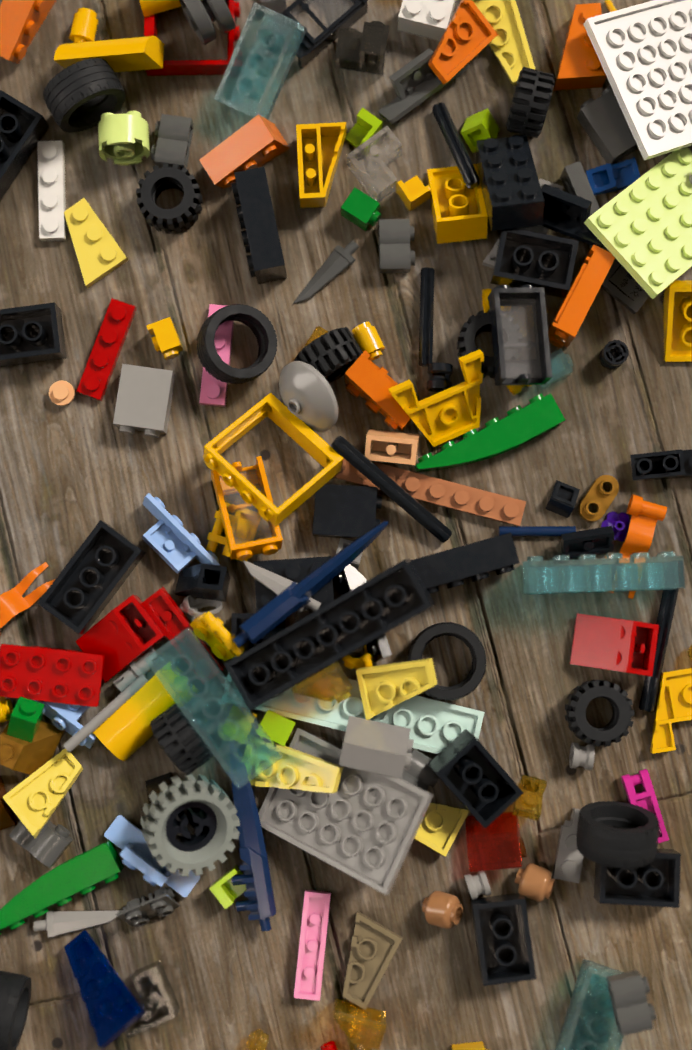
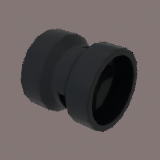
M620 340L608 342L599 354L600 364L608 370L619 368L628 358L629 350L627 345Z
M439 362L429 363L427 372L430 375V379L427 381V390L441 392L452 387L450 375L453 373V365Z

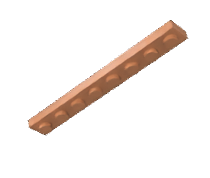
M343 459L341 471L333 477L361 486L377 487L345 459ZM371 461L415 500L514 526H520L526 501Z

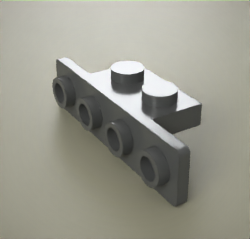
M428 48L389 77L397 97L378 110L380 116L390 124L399 121L412 109L421 105L423 101L469 69V63L443 85L428 66L434 54Z

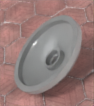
M293 361L284 366L279 377V391L284 405L313 431L326 432L331 429L338 419V404L328 381L317 369L305 362Z

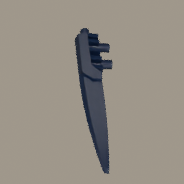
M389 521L382 522L353 541L300 582L296 583L294 581L239 625L242 632L233 639L234 643L238 647H241L248 640L255 644L288 616L311 602L309 598L356 559L388 526Z
M229 738L233 800L238 812L236 815L240 820V826H237L240 843L239 851L240 857L244 861L240 865V871L243 870L244 874L234 875L232 877V884L234 886L246 884L244 896L248 897V900L236 902V910L238 912L250 911L248 915L249 920H259L261 931L271 930L270 917L276 915L277 911L268 855L248 773L237 741Z

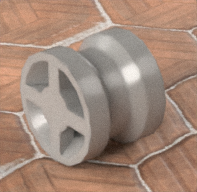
M572 742L569 754L570 768L584 767L585 770H592L595 757L594 745L580 746L578 743Z
M484 869L478 870L477 874L474 875L469 873L464 875L471 900L477 899L482 894L486 896L492 894Z

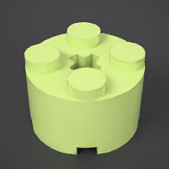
M128 111L126 114L107 112L101 115V120L98 123L99 156L103 160L107 161V158L114 159V164L133 165L142 162V157L145 155L146 158L149 157V126L147 121L141 118L140 112Z

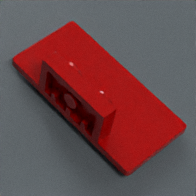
M1 644L0 696L19 698L21 696L30 700L97 707L100 700L105 657L104 655L83 653V651Z

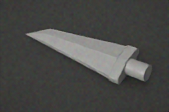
M243 560L250 575L277 595L293 583V581ZM310 597L311 602L306 607L317 611L322 603ZM304 607L297 611L302 612Z
M52 910L46 913L45 920L34 921V931L47 930L48 938H53L110 923L117 917L116 914L123 910Z

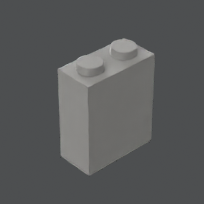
M122 364L113 424L120 428V432L134 434L135 430L145 431L144 435L150 437H159L160 434H167L176 378L174 372L171 370Z
M349 716L339 765L402 779L403 770L409 769L412 757L411 752L414 740L409 739L410 728Z

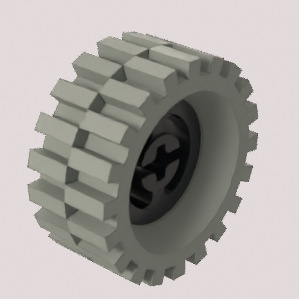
M185 774V780L181 781L177 775L171 777L173 784L167 786L164 781L158 785L161 789L159 794L152 791L149 795L152 804H144L143 811L146 816H141L142 834L153 857L156 858L159 865L162 867L166 866L169 872L175 874L178 868L181 876H189V870H193L195 876L202 875V868L207 866L208 870L212 871L216 868L213 864L216 860L223 863L227 859L224 854L226 850L233 852L235 845L232 839L238 840L239 831L235 826H240V820L236 815L238 812L235 806L215 781L211 779L209 782L206 776L198 775L196 780L193 774ZM185 809H187V812L191 817L189 822L190 827L194 832V834L190 835V832L186 827L188 825V819L183 811Z

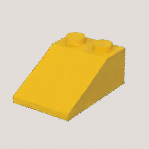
M473 164V166H474V168H475V170H476V172H477V174H478L477 165H476V164ZM457 166L427 169L428 185L432 189L430 200L437 244L486 239L488 215L481 183L472 189L467 188Z
M675 280L664 290V361L690 362L692 361V280Z

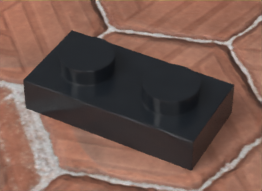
M612 526L561 534V553L564 560L614 552V531Z

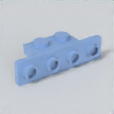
M150 493L144 497L143 505L155 516L158 522L143 534L142 539L177 574L195 558L203 564L220 566L217 556L212 551H206L200 545L201 541L194 533H189L183 527L182 521L176 515H171L158 497H153Z
M33 700L45 704L43 714L52 720L56 728L65 730L72 736L83 727L77 721L90 708V706ZM91 733L79 745H85L90 749L96 740V736Z
M118 815L104 833L108 840L123 850L120 853V856L124 858L122 862L130 869L135 870L137 868L145 874L143 878L153 886L158 884L162 887L166 883L181 896L187 897L201 878L200 875L195 876L193 870H189V876H181L178 868L175 874L167 870L166 866L162 867L159 865L143 837L142 830L122 815Z

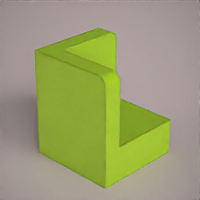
M362 107L357 114V123L347 134L346 141L365 154L382 132L383 122Z
M487 108L467 117L461 134L472 153L476 152V141L488 138L495 139L498 135L499 127Z
M267 710L256 733L285 746L297 721Z
M237 865L212 883L209 888L224 909L232 905L235 899L246 891V884L235 886L232 884V877L234 875L243 874Z

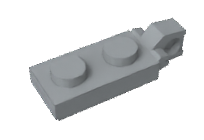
M572 808L570 821L564 820V824L561 825L552 877L555 879L579 883L584 858L578 852L576 841L578 818L581 809Z

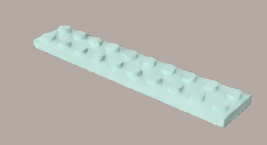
M320 671L254 708L263 712L271 710L284 717L345 732L349 716L366 719L358 681ZM228 673L222 702L247 707ZM416 695L369 720L410 728L409 739L414 740L413 748L439 754L465 729L479 739L485 712Z

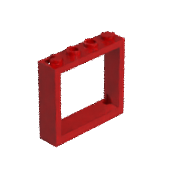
M228 0V8L236 26V18H240V2ZM158 13L144 17V36H156L158 38ZM236 26V28L228 32V60H163V68L146 70L147 75H236V66H240V50H236V42H240V26Z

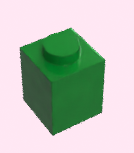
M354 187L341 207V216L366 231L370 225L374 226L381 216V213H379L380 203Z
M20 696L11 714L7 735L32 743L41 723L45 704Z

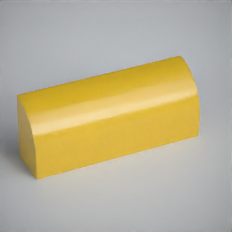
M156 36L67 43L57 47L54 61L64 69L90 58L106 60L114 72L163 68L164 43Z
M170 661L99 726L93 734L112 754L120 760L126 761L154 735L150 724L152 720L175 703L185 706L200 690L174 661Z

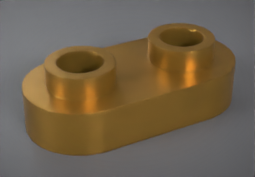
M602 475L593 482L578 507L579 515L583 520L595 522L603 517L619 492L618 481L613 476ZM604 483L610 485L611 489L609 492L603 490L602 485ZM590 504H594L597 507L595 513L589 511L588 507Z

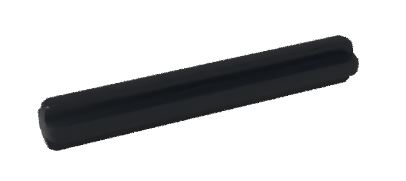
M443 102L433 105L432 112L467 188L472 189L479 186L480 179L446 105Z
M427 267L421 269L419 366L428 367V364L432 363L434 269Z

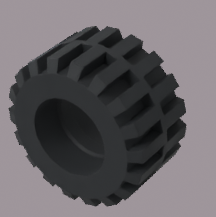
M523 67L519 73L506 124L507 131L534 138L540 135L554 87V74Z
M163 163V168H158V165L152 167L154 171L151 173L147 170L144 173L146 179L140 178L138 183L140 188L136 190L137 203L147 223L151 227L154 225L155 229L160 232L164 229L168 234H171L173 229L176 230V233L182 232L181 228L184 226L186 229H189L191 227L190 222L198 220L197 213L201 214V204L203 203L198 183L193 174L190 175L189 170L185 167L181 170L178 164H173V167H170L168 163ZM167 189H178L184 193L183 199L178 206L172 209H163L156 205V200L161 192Z
M490 309L488 313H484V310H482L476 316L472 315L462 326L457 342L459 358L478 350L475 345L477 335L483 332H492ZM501 311L503 343H521L523 336L519 334L520 327L518 323L514 325V319L511 316L506 318L504 316L505 312ZM522 347L504 348L505 360H517ZM484 355V362L481 365L483 378L486 375H490V378L495 377L494 356Z
M343 327L329 331L309 343L297 354L294 361H302L313 366L324 376L328 383H331L343 376L363 351L349 329Z
M603 680L586 681L582 683L583 685L575 687L573 694H569L567 698L569 702L568 705L565 704L564 710H567L565 720L569 723L568 727L577 738L594 746H611V743H618L621 741L620 738L622 736L628 735L629 731L627 729L629 726H633L634 722L631 721V717L635 716V710L631 709L633 702L631 699H628V693L625 690L620 689V686L615 683ZM597 697L607 699L613 710L610 722L602 728H594L589 725L585 715L587 705Z
M175 703L151 721V729L157 742L169 759L182 772L189 775L215 756L214 747L207 734L193 715L181 704Z

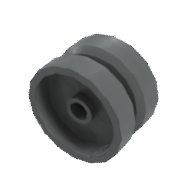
M179 0L190 26L204 45L216 39L213 23L223 34L236 28L225 0Z

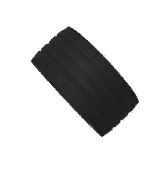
M90 58L68 66L53 77L43 91V98L55 122L64 132L76 133L97 126L103 113L110 112L115 114L121 108L126 98L122 84L114 70L106 60L101 58Z
M234 304L223 307L206 319L198 333V358L205 370L217 380L230 384L251 381L263 374L272 364L277 351L276 331L268 317L252 306ZM234 320L242 322L255 334L259 350L258 357L251 366L243 369L233 368L223 362L218 355L214 343L215 332L225 321Z
M452 622L437 623L425 628L416 636L409 649L408 661L421 660L425 647L434 638L445 635L454 636L462 640L469 648L472 656V667L467 678L451 687L436 684L434 687L424 691L427 695L439 700L460 699L474 691L482 681L486 670V653L480 639L467 627Z
M615 801L594 802L581 808L576 841L578 852L592 862L615 868H638L653 862L658 846L659 822L652 812L637 805Z
M0 971V1050H16L28 1014L31 978L6 971Z

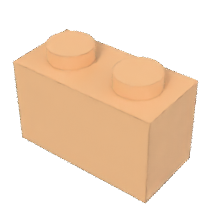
M369 429L366 435L365 456L371 461L416 465L420 434Z

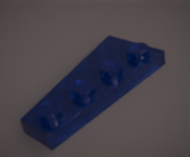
M84 930L64 948L74 977L78 981L82 1000L86 1004L91 1026L94 1027L98 1046L103 1050L146 1012L90 933Z

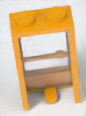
M261 456L256 457V465L242 468L241 462L231 464L273 503ZM211 470V479L215 489L230 558L247 560L256 554L271 555L278 552L282 548L283 542L279 524L275 526L270 521H265L252 504H247L234 487L226 485L222 476L216 470Z

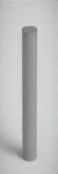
M143 674L139 676L64 743L63 746L70 753L148 682Z

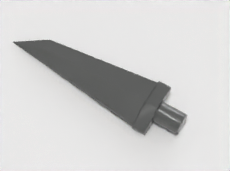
M352 240L345 248L337 245L294 303L310 299L348 266L352 265L356 260L351 255L359 248L358 244Z

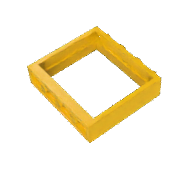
M269 393L204 446L203 460L209 469L216 470L222 476L226 485L234 487L247 504H252L265 521H270L275 526L281 523L341 471L344 459L309 426L292 414L288 407L272 393ZM266 417H269L324 467L322 471L278 508L220 455Z

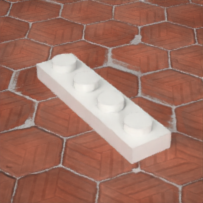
M62 140L37 141L39 239L41 241H66L64 143Z

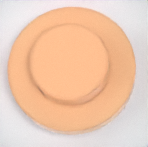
M60 380L51 385L49 397L56 405L65 406L74 399L75 390L69 382Z

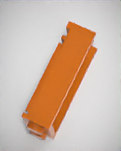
M594 244L591 247L570 286L567 296L564 298L548 329L549 342L559 348L563 346L567 348L575 338L615 260V257L610 252Z

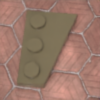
M358 911L342 997L366 1010L403 937Z

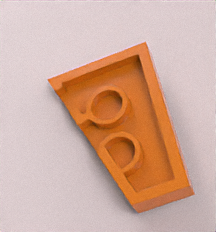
M461 0L428 63V66L443 85L452 79L498 35L472 0Z

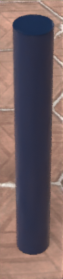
M499 526V536L510 532L512 536H561V534L576 532V527Z

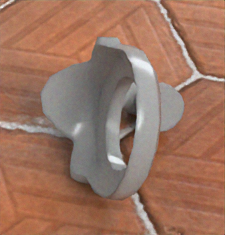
M187 596L179 608L188 620L192 622L196 617L204 613L198 612L199 609L214 606L216 608L210 612L212 615H215L222 610L223 603L216 600L194 599L191 596Z

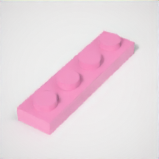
M209 304L208 317L217 310L226 307V305ZM234 320L222 323L216 330L214 338L218 355L228 365H230ZM204 367L200 405L225 407L228 383L212 377Z
M305 890L294 998L320 1001L331 892Z

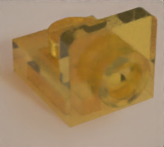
M522 775L518 787L524 793L514 802L513 814L538 821L541 816L543 793L546 789L547 781L533 776Z

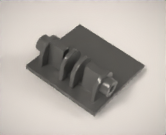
M165 886L153 891L154 895L152 892L148 893V901L143 895L141 899L137 898L127 902V905L123 907V911L117 913L116 916L131 926L141 927L148 924L151 918L156 916L165 917L174 912L173 909L180 907V904L172 899L175 897L174 890L171 887L167 888Z

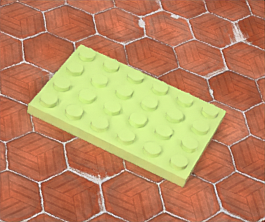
M688 147L673 151L584 222L652 299L692 267V184L689 181V177L692 175V152Z

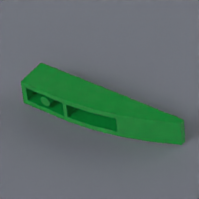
M541 393L529 400L530 405L524 408L518 405L507 411V417L501 420L495 417L486 422V428L477 432L476 429L465 433L462 435L464 440L456 444L454 441L444 444L440 447L441 452L432 455L431 452L417 459L419 463L416 464L415 469L417 472L443 470L469 465L498 456L561 425L565 418L552 394L550 393L544 397Z
M108 840L63 862L18 893L0 909V930L9 926L10 930L24 924V918L30 915L37 918L49 911L47 907L55 903L58 907L72 900L71 895L79 891L81 895H84L96 889V883L104 880L106 884L120 877L118 872L124 866L114 844Z

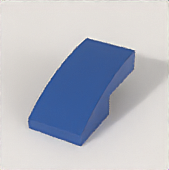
M635 157L613 165L608 163L586 171L594 195L625 189L641 177Z

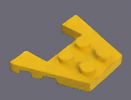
M480 349L458 358L464 382L421 401H418L413 383L410 380L388 389L389 393L433 447L480 426V384L483 381L481 365L484 362V354Z
M692 668L661 673L650 747L652 754L676 750L671 724L692 720Z

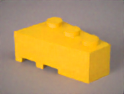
M347 122L296 125L301 208L326 207L347 133Z

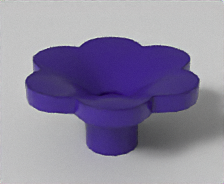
M609 512L606 520L601 523V527L612 526L614 541L623 542L629 528V516L624 512L619 514Z

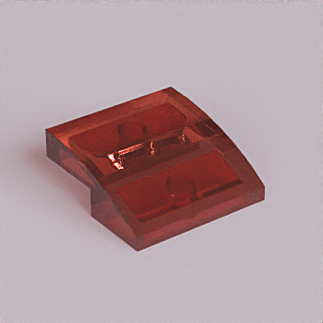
M517 811L503 812L486 829L473 816L466 817V841L470 872L521 868L523 866Z

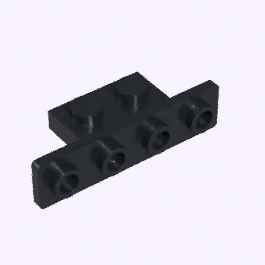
M544 184L541 189L544 198L543 225L541 226L592 246L594 244L603 248L604 245L584 224L587 218L590 217L592 202L583 197Z

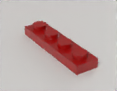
M113 298L111 299L76 392L102 401L137 309L135 306Z
M164 587L141 603L203 685L225 669L207 643L195 635L194 629L190 625L191 622Z

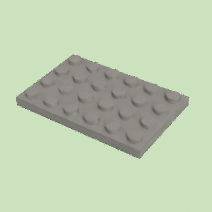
M297 728L289 745L290 748L339 765L342 749L303 729ZM343 766L336 793L270 787L258 813L262 828L385 895L390 894L433 798V794L401 778Z

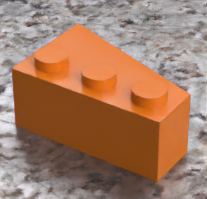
M2 0L0 5L1 57L17 64L24 58L27 48L56 0Z
M601 3L576 4L570 20L553 91L599 88L603 86L607 76L583 25L588 18L602 15Z
M258 114L199 159L214 185L224 189L231 187V182L236 181L235 172L259 168L290 149L276 125Z
M365 350L345 372V383L347 384L345 388L356 398L360 395L366 400V407L373 413L380 412L385 417L384 422L393 430L398 428L403 431L412 420L388 390L400 383H396L387 375L388 371L384 367L379 368L368 359L371 355Z

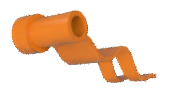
M632 494L627 507V514L632 516L625 541L618 555L615 575L608 592L614 593L625 573L628 561L632 557V579L628 598H634L641 578L643 561L650 549L657 520H664L667 512L666 506L645 501L643 497Z
M46 562L27 574L14 588L0 595V629L16 615L34 605L56 580L46 582L24 598L22 597L32 582L49 566Z

